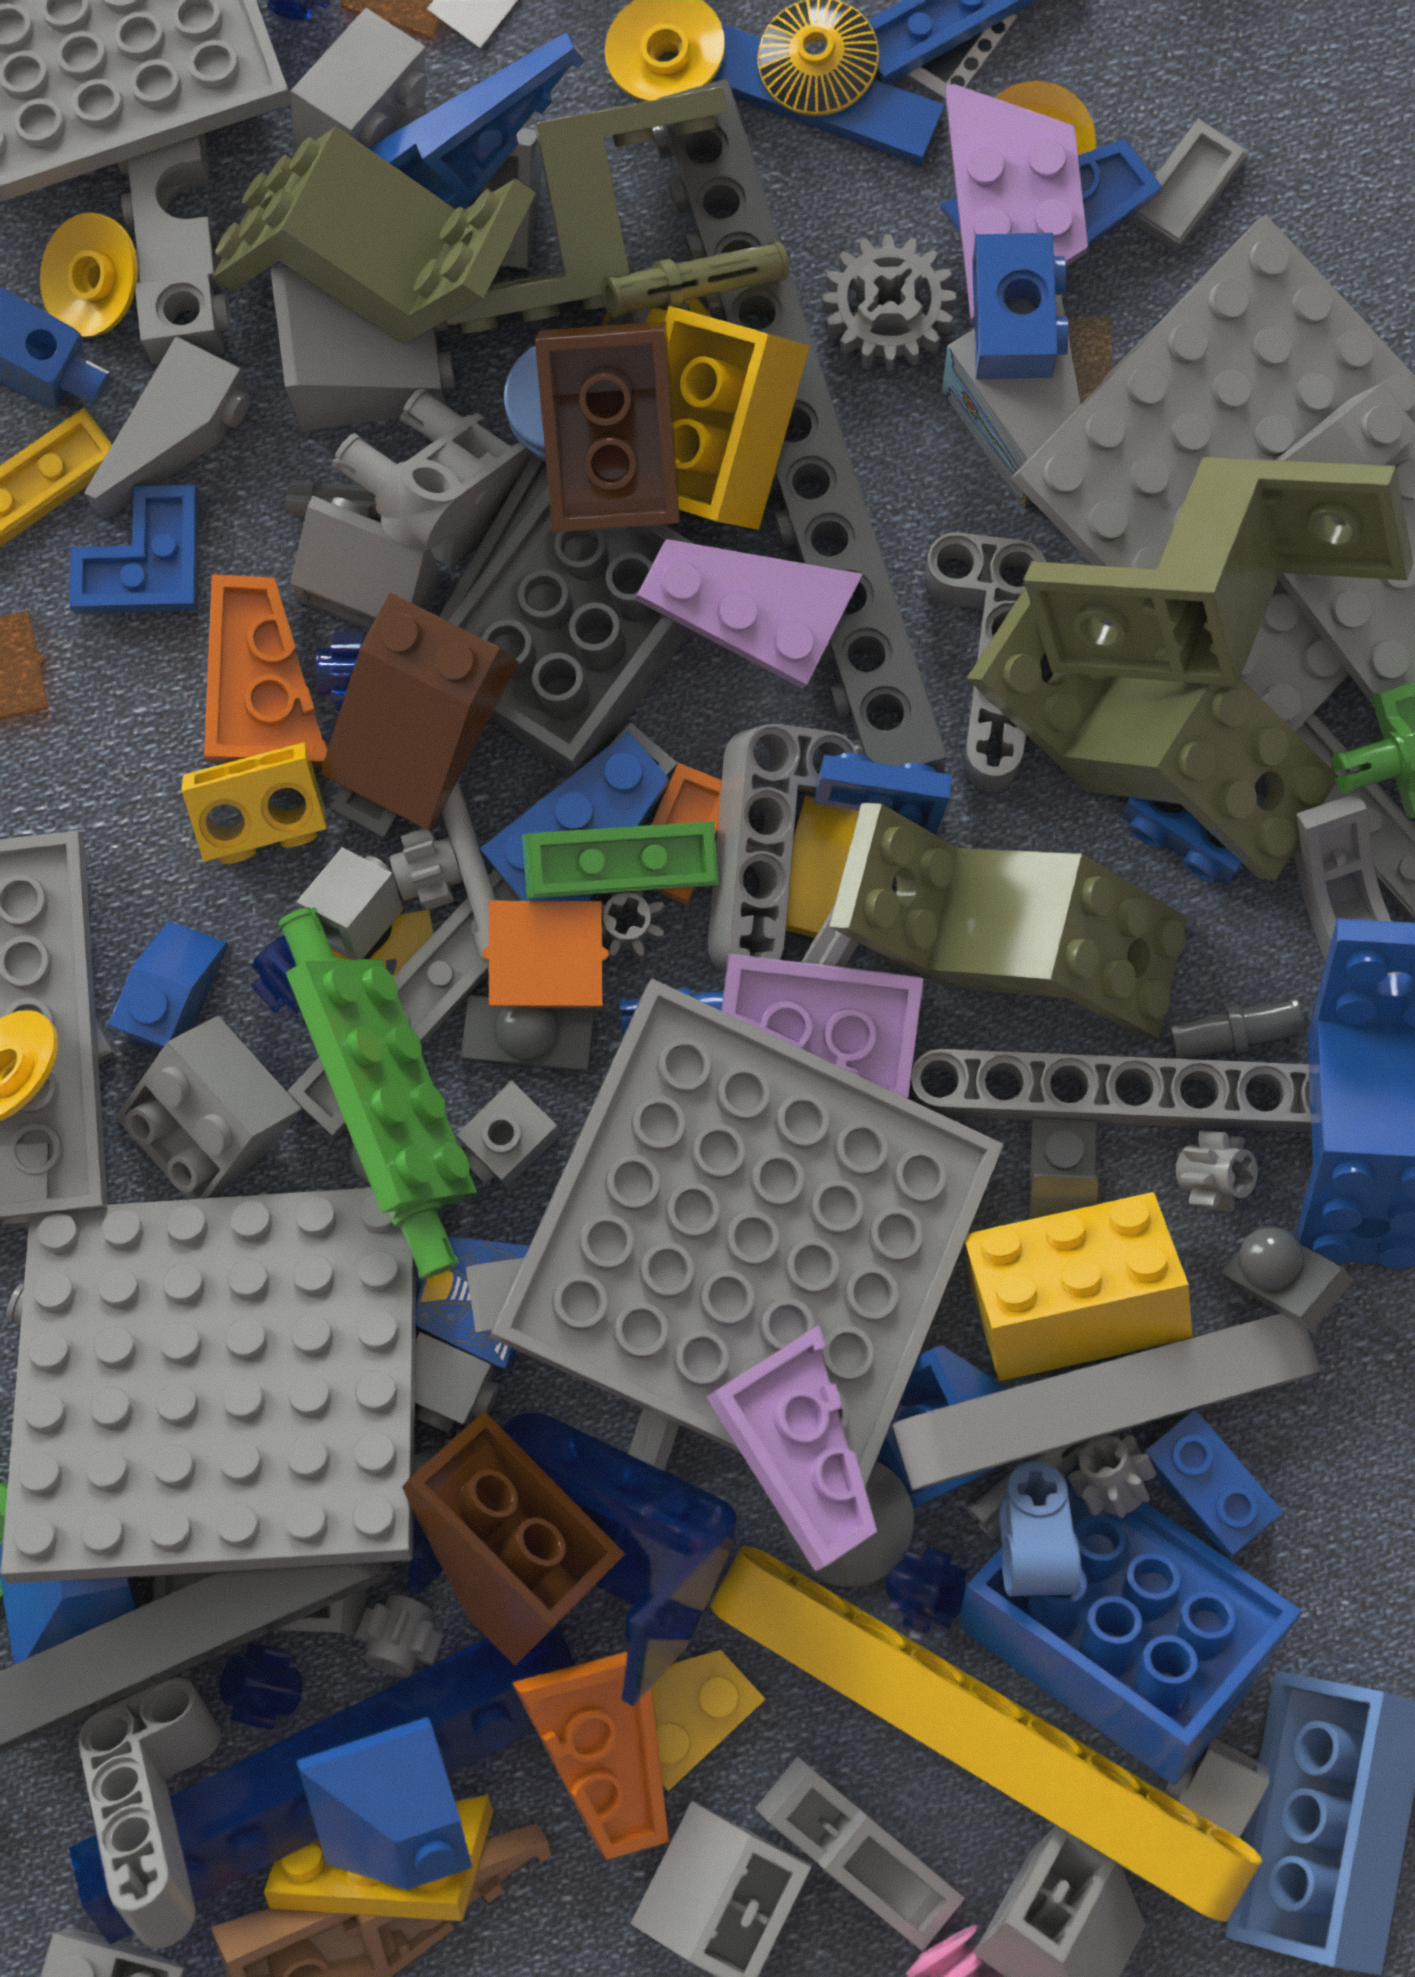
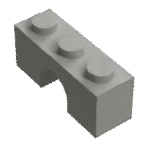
M205 133L118 162L121 174H129L131 193L122 194L121 203L127 230H135L137 246L135 251L138 262L137 283L208 273L216 294H223L222 285L212 279L220 261L219 256L215 253L218 246L217 239L208 217L178 219L167 214L170 202L180 192L190 188L211 185Z

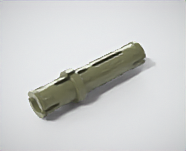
M772 241L766 245L720 253L677 264L671 259L654 262L652 269L616 277H604L601 287L603 302L611 317H619L625 313L657 306L667 311L668 306L680 308L685 300L721 292H730L735 289L777 280L778 282L784 281L789 274V261L786 250L780 241Z

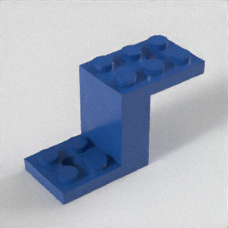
M1337 918L1307 1036L1313 1168L1294 1237L1299 1241L1300 1245L1338 1265L1345 1262L1382 1264L1392 1269H1404L1415 1266V923ZM1392 972H1401V973H1402V974H1397V975H1388V973H1392Z

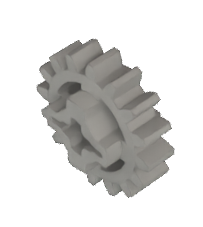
M885 234L882 248L874 249L872 244L864 238L860 240L859 257L855 258L853 255L843 251L839 255V268L841 272L828 271L826 288L830 292L823 294L822 312L832 314L827 318L828 335L844 333L841 338L840 351L845 355L852 352L856 347L861 349L862 366L868 367L875 356H880L884 359L886 370L891 371L894 368L896 357L904 355L911 366H915L918 364L919 347L922 346L926 350L935 353L939 348L940 340L937 332L950 333L953 317L947 312L955 310L956 292L946 289L951 284L952 274L949 269L934 271L938 256L936 251L931 250L922 257L916 255V239L910 238L905 243L903 249L894 247V240L891 234ZM923 288H925L930 301L927 315L922 313L923 306L917 301ZM852 289L856 292V300L861 303L854 317L848 306V297ZM879 299L885 303L883 306L878 305ZM895 299H900V305H897L895 302L892 301H894Z

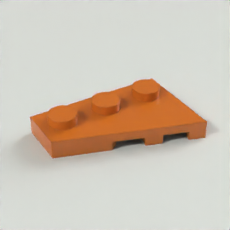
M212 574L204 762L228 763L305 742L312 767H322L327 748L325 741L322 739L308 687H306L296 654V646L275 578Z
M639 1649L512 1682L597 1849L605 1859L609 1860L669 1842L648 1658Z

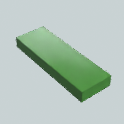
M714 821L526 833L522 835L527 899L719 885Z

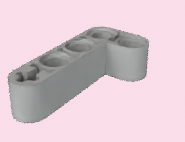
M960 532L947 533L939 537L929 550L925 572L926 587L930 595L938 602L951 606L983 610L977 663L992 640V633L1001 626L1025 589V586L1014 587L1008 585L1002 579L1001 572L1010 567H1018L1027 572L1031 562H1046L1041 550L1026 541ZM956 559L965 563L971 572L961 579H951L943 575L938 566L946 560ZM973 685L963 760L964 773L969 782L976 788L987 792L1000 791L1009 787L1017 777L1024 753L1026 734L996 706L992 705ZM991 731H1003L999 750L1001 759L999 766L987 765V756L985 754Z
M765 724L744 730L734 735L728 742L723 760L716 840L719 885L712 886L708 932L709 956L713 964L722 972L726 973L728 953L770 959L781 958L785 942L797 793H816L819 776L813 766V756L816 749L829 756H837L842 753L858 754L853 742L845 735L831 731L782 724ZM757 741H761L770 753V763L766 770H763L754 758V747ZM753 803L761 808L764 814L765 824L760 834L749 823L748 812ZM748 866L756 872L759 878V889L754 897L748 894L743 886V874ZM756 910L755 918L754 915L741 917V911ZM740 937L744 941L751 942V953L745 948H740Z
M184 1678L164 1680L99 1710L83 1724L79 1733L78 1744L109 1896L140 1941L149 1948L161 1949L172 1946L187 1934L195 1919V1905L166 1778L208 1758L217 1748L221 1739V1728L192 1683Z

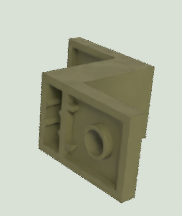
M724 87L534 123L563 271L492 284L484 299L447 319V325L460 323L462 333L466 334L499 327L498 315L518 311L522 312L524 322L560 315L558 304L581 299L585 310L605 307L601 288L604 277H616L630 273L604 137L613 135L614 145L620 147L654 140L652 127L673 123L675 135L716 128L714 115L728 113Z
M335 126L316 141L308 137L300 145L293 158H289L287 155L282 156L268 176L261 172L255 177L242 199V204L248 207V210L240 225L234 222L225 232L216 248L215 253L222 259L212 279L233 292L277 261H280L400 343L405 344L484 299L536 193L515 178L494 192L488 189L485 190L469 208L463 209L458 207L454 209Z
M1202 457L1157 569L1031 562L1023 581L1051 672L1237 686L1280 573L1407 581L1414 561L1396 466ZM1331 516L1339 517L1349 525H1337ZM1102 619L1110 622L1113 626L1105 625Z
M1025 587L966 679L1086 792L1181 804L1257 878L1275 881L1300 842L1297 813L1322 805L1336 783L1335 777L1339 776L1334 771L1332 772V769L1241 678L1237 686L1054 672L1052 678L1045 683L1041 677L1042 670L1040 666L1045 649ZM1263 774L1267 781L1268 790L1265 800L1258 806L1255 784Z
M861 803L829 927L945 988L1068 998L1138 1037L1159 1038L1164 1015L1170 1006V990L1178 957L1185 944V928L1188 917L1083 854L957 848L883 804ZM895 876L897 879L896 893L892 890V883Z

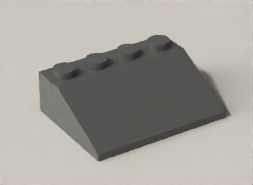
M547 486L448 619V622L500 647L519 661L490 719L530 751L568 776H571L609 746L691 633V629L634 599L666 539L694 543L664 524L552 532Z

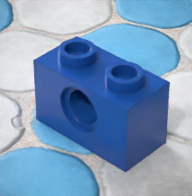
M1053 233L976 234L972 258L976 379L1052 378L1057 355H1067L1068 319L1067 316H1056L1055 295H1065L1066 261L1065 256H1054ZM1015 298H1022L1030 301L1036 310L1029 314H1016L1009 310L1005 303Z

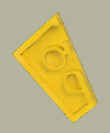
M489 1794L455 1801L473 1868L406 1890L326 1864L316 1830L282 1837L264 1890L269 1908L276 1910L463 1921L494 1812Z

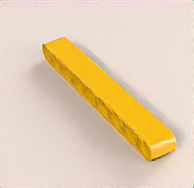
M740 1547L710 1604V1608L720 1619L1196 1911L1217 1921L1226 1922L1230 1919L1262 1863L1260 1855L1249 1844L774 1556L755 1547Z

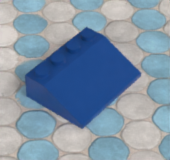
M1078 1465L1071 1473H1073L1074 1471L1081 1470L1080 1465ZM1067 1477L1065 1482L1067 1485L1072 1528L1078 1542L1080 1554V1586L1078 1593L1072 1595L1009 1597L1003 1580V1547H1001L967 1584L958 1628L1175 1786L1217 1736L1300 1618L1302 1610L1147 1502H1141L1136 1509L1126 1513L1123 1518H1120L1118 1515L1109 1514L1103 1509L1097 1515H1091L1083 1498L1077 1496Z

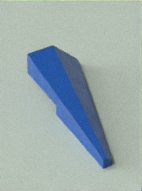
M566 32L368 147V149L454 209L458 207L467 209L518 145L517 133L535 111L543 114L552 102L551 90L571 65L579 68L585 61L583 54L572 37Z

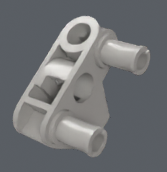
M420 388L408 399L403 408L406 412L400 415V421L410 425L433 441L432 444L406 462L402 461L396 464L364 442L362 437L354 433L340 445L335 454L337 458L332 461V468L339 472L341 471L375 495L376 512L381 515V525L388 536L405 547L416 550L431 549L433 556L450 568L480 545L529 460L530 452L529 448L519 442L511 447L486 430L488 419L481 414L476 413L463 418L430 395L429 391Z

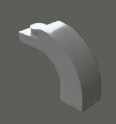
M1358 793L1297 813L1300 843L1294 850V858L1306 908L1325 962L1337 918L1391 921L1375 873L1368 808ZM1401 972L1388 973V975L1402 974Z

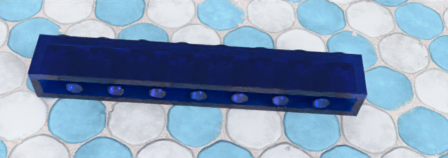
M560 1622L516 1665L486 1638L170 1796L194 1903L319 1840L297 1760L429 1717L446 1774L449 1775L536 1731L512 1682L580 1664L576 1652ZM97 1833L69 1847L81 1906L109 1945L133 1934L134 1931L120 1914L109 1896Z

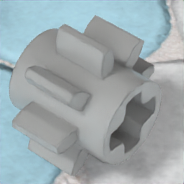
M425 828L402 835L401 839L405 849H403V852L391 855L390 862L403 900L406 901L419 897L420 903L424 905L425 910L454 902L451 887L463 883V879L450 838L436 840L434 832L432 833Z
M644 891L609 893V901L606 905L601 903L603 919L602 939L606 938L611 944L609 951L610 960L614 961L618 957L620 950H633L635 957L639 961L643 960V943L647 937L654 941L663 940L664 931L660 927L650 924L652 918L658 917L664 912L663 902H654L648 905L643 899ZM627 909H631L637 912V924L642 928L631 926L626 935L620 934L616 931V919L612 915L622 917Z
M1201 1130L1198 1137L1199 1145L1190 1144L1179 1154L1176 1163L1178 1184L1185 1192L1191 1193L1188 1202L1191 1206L1233 1212L1235 1208L1234 1198L1247 1197L1255 1187L1258 1175L1256 1159L1250 1151L1243 1149L1245 1142L1243 1137L1230 1136L1226 1132Z
M1129 1435L1123 1441L1113 1436H1102L1090 1441L1083 1449L1076 1450L1075 1454L1079 1460L1081 1470L1069 1474L1068 1478L1077 1496L1083 1498L1091 1515L1095 1516L1103 1509L1109 1514L1118 1515L1120 1518H1123L1126 1513L1136 1509L1141 1502H1148L1150 1500L1143 1481L1157 1476L1148 1454L1141 1453L1133 1436Z
M390 1595L385 1606L376 1604L374 1609L366 1608L355 1635L356 1639L367 1643L365 1647L367 1650L364 1657L365 1662L381 1672L401 1678L410 1677L414 1666L423 1669L424 1664L433 1665L444 1636L432 1630L434 1612L416 1600L399 1595Z

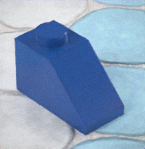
M168 921L133 964L108 1026L122 1039L160 1053L168 1041L195 1027L227 950V942Z

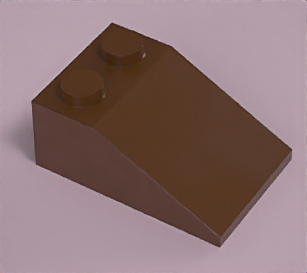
M666 321L539 331L535 338L552 532L680 523Z
M389 592L360 648L320 774L432 832L519 661L500 647Z
M485 1411L402 1486L466 1616L514 1665L625 1555Z

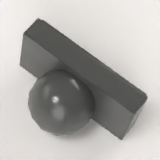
M468 995L461 1059L465 1062L589 1074L596 1014L595 1008H489V997Z
M1262 1224L1257 1230L1245 1237L1238 1253L1221 1272L1233 1287L1312 1331L1354 1281L1343 1267L1300 1245L1299 1241L1287 1230L1272 1226L1266 1227Z

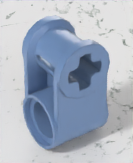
M1037 1461L1023 1463L1015 1468L1008 1478L1006 1497L999 1509L998 1520L1003 1547L1002 1569L1006 1593L1009 1597L1077 1594L1080 1586V1554L1078 1542L1073 1533L1065 1479L1056 1468L1047 1463Z

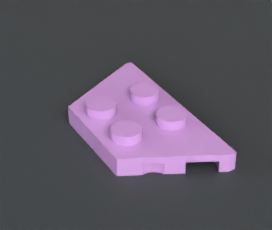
M951 84L945 85V97L970 322L974 324L972 258L976 234L1053 233L1054 256H1065L1066 267L1087 254L1088 241L1075 126Z

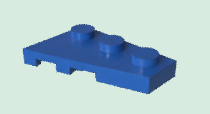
M1126 139L1078 155L1089 248L1159 196L1162 186ZM957 197L940 202L941 211L961 235ZM1015 298L1011 301L1013 304H1015L1022 298Z
M628 730L480 847L481 854L520 901H593L597 894L527 899L522 835L526 833L642 826L668 787L669 778Z

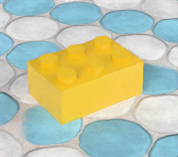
M668 306L664 321L667 324L679 509L717 522L759 530L810 345Z
M1154 1192L968 1233L964 1246L970 1288L999 1382L1193 1338L1189 1285Z

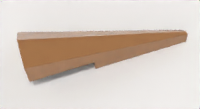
M537 1823L485 1840L467 1907L481 1896L488 1902H491L503 1893L504 1889L501 1881L534 1856L541 1862H544L551 1856L548 1841ZM270 1908L210 1927L227 1977H391L454 1930L452 1920L276 1910Z

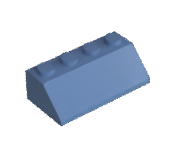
M1275 1670L1258 1762L1268 1767L1270 1784L1246 1825L1243 1839L1244 1842L1257 1851L1262 1859V1863L1228 1920L1225 1938L1335 1968L1382 1975L1415 1792V1700L1382 1691Z

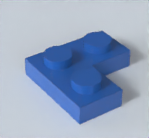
M133 486L132 545L70 547L69 607L74 614L198 611L199 492L196 486Z
M842 753L837 756L824 755L817 779L814 804L860 811L861 803L883 804L936 835L950 799L952 775L938 773L931 766L921 763H906L901 766L874 763L869 757L857 753Z

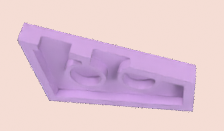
M666 539L634 600L803 689L808 684L863 574Z
M728 953L722 1012L908 1099L923 986L922 977Z
M819 1325L706 1397L815 1571L826 1567L877 1532L856 1454L848 1449L838 1414L842 1404L836 1384L830 1385L821 1353L826 1347Z

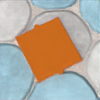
M489 900L488 947H485L482 952V958L488 961L489 1008H602V962L607 959L608 950L602 947L601 901Z

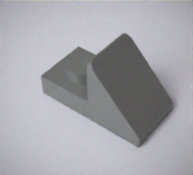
M1032 1117L1030 1127L1027 1220L1097 1205L1099 1177H1095L1097 1120Z

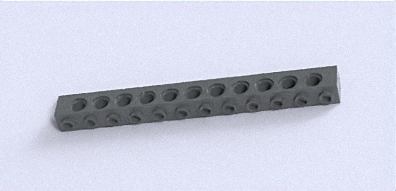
M728 79L657 98L661 99L724 87L728 113L714 115L716 128L675 135L673 123L652 127L653 144L658 159L669 158L675 177L667 179L674 210L677 215L687 212L692 228L691 232L684 233L690 260L766 245L772 241H780ZM703 151L711 152L718 156L717 160L709 164H698L690 158L696 153ZM720 205L729 206L736 211L733 216L727 219L713 218L707 212L713 207ZM790 270L787 279L778 282L777 280L735 289L730 292L703 296L705 307L710 312L711 318L746 327L742 324L745 318L755 314L764 315L772 323L767 328L757 331L810 345L788 425H798L804 428L809 435L799 442L783 441L770 490L775 489L781 510L773 512L777 534L783 548L793 546L799 563L863 574L853 595L862 600L864 603L863 608L853 614H842L819 660L820 663L830 661L836 682L828 684L832 707L838 721L848 718L855 739L851 742H853L858 754L869 757L874 763L901 766L906 763H921L931 766L938 773H944L947 755ZM816 481L821 483L827 489V492L817 499H806L798 495L795 488L802 482ZM833 537L840 540L846 548L836 556H823L813 548V544L821 538ZM859 651H871L881 658L883 664L875 671L862 672L851 665L849 662L850 657ZM888 708L895 711L900 716L902 722L896 728L885 731L872 726L867 717L876 709Z

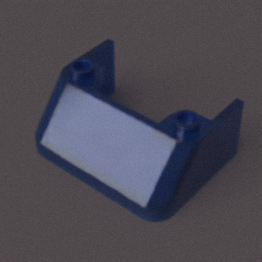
M526 1413L513 1417L501 1428L625 1553L595 1585L634 1604L628 1612L625 1622V1637L628 1641V1651L621 1699L634 1706L689 1645L732 1549L737 1524L736 1513L726 1501L551 1416L539 1413ZM413 1511V1560L409 1562L407 1589L419 1595L444 1570Z

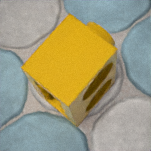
M305 742L183 775L182 794L203 862L219 858L222 864L240 862L254 856L258 847L280 842L281 846L285 848L300 846L314 840L318 836V831L327 829L325 807ZM281 788H293L299 791L305 800L297 809L283 811L276 808L269 798L275 791ZM228 804L239 809L243 818L232 827H221L212 822L208 814L214 807Z

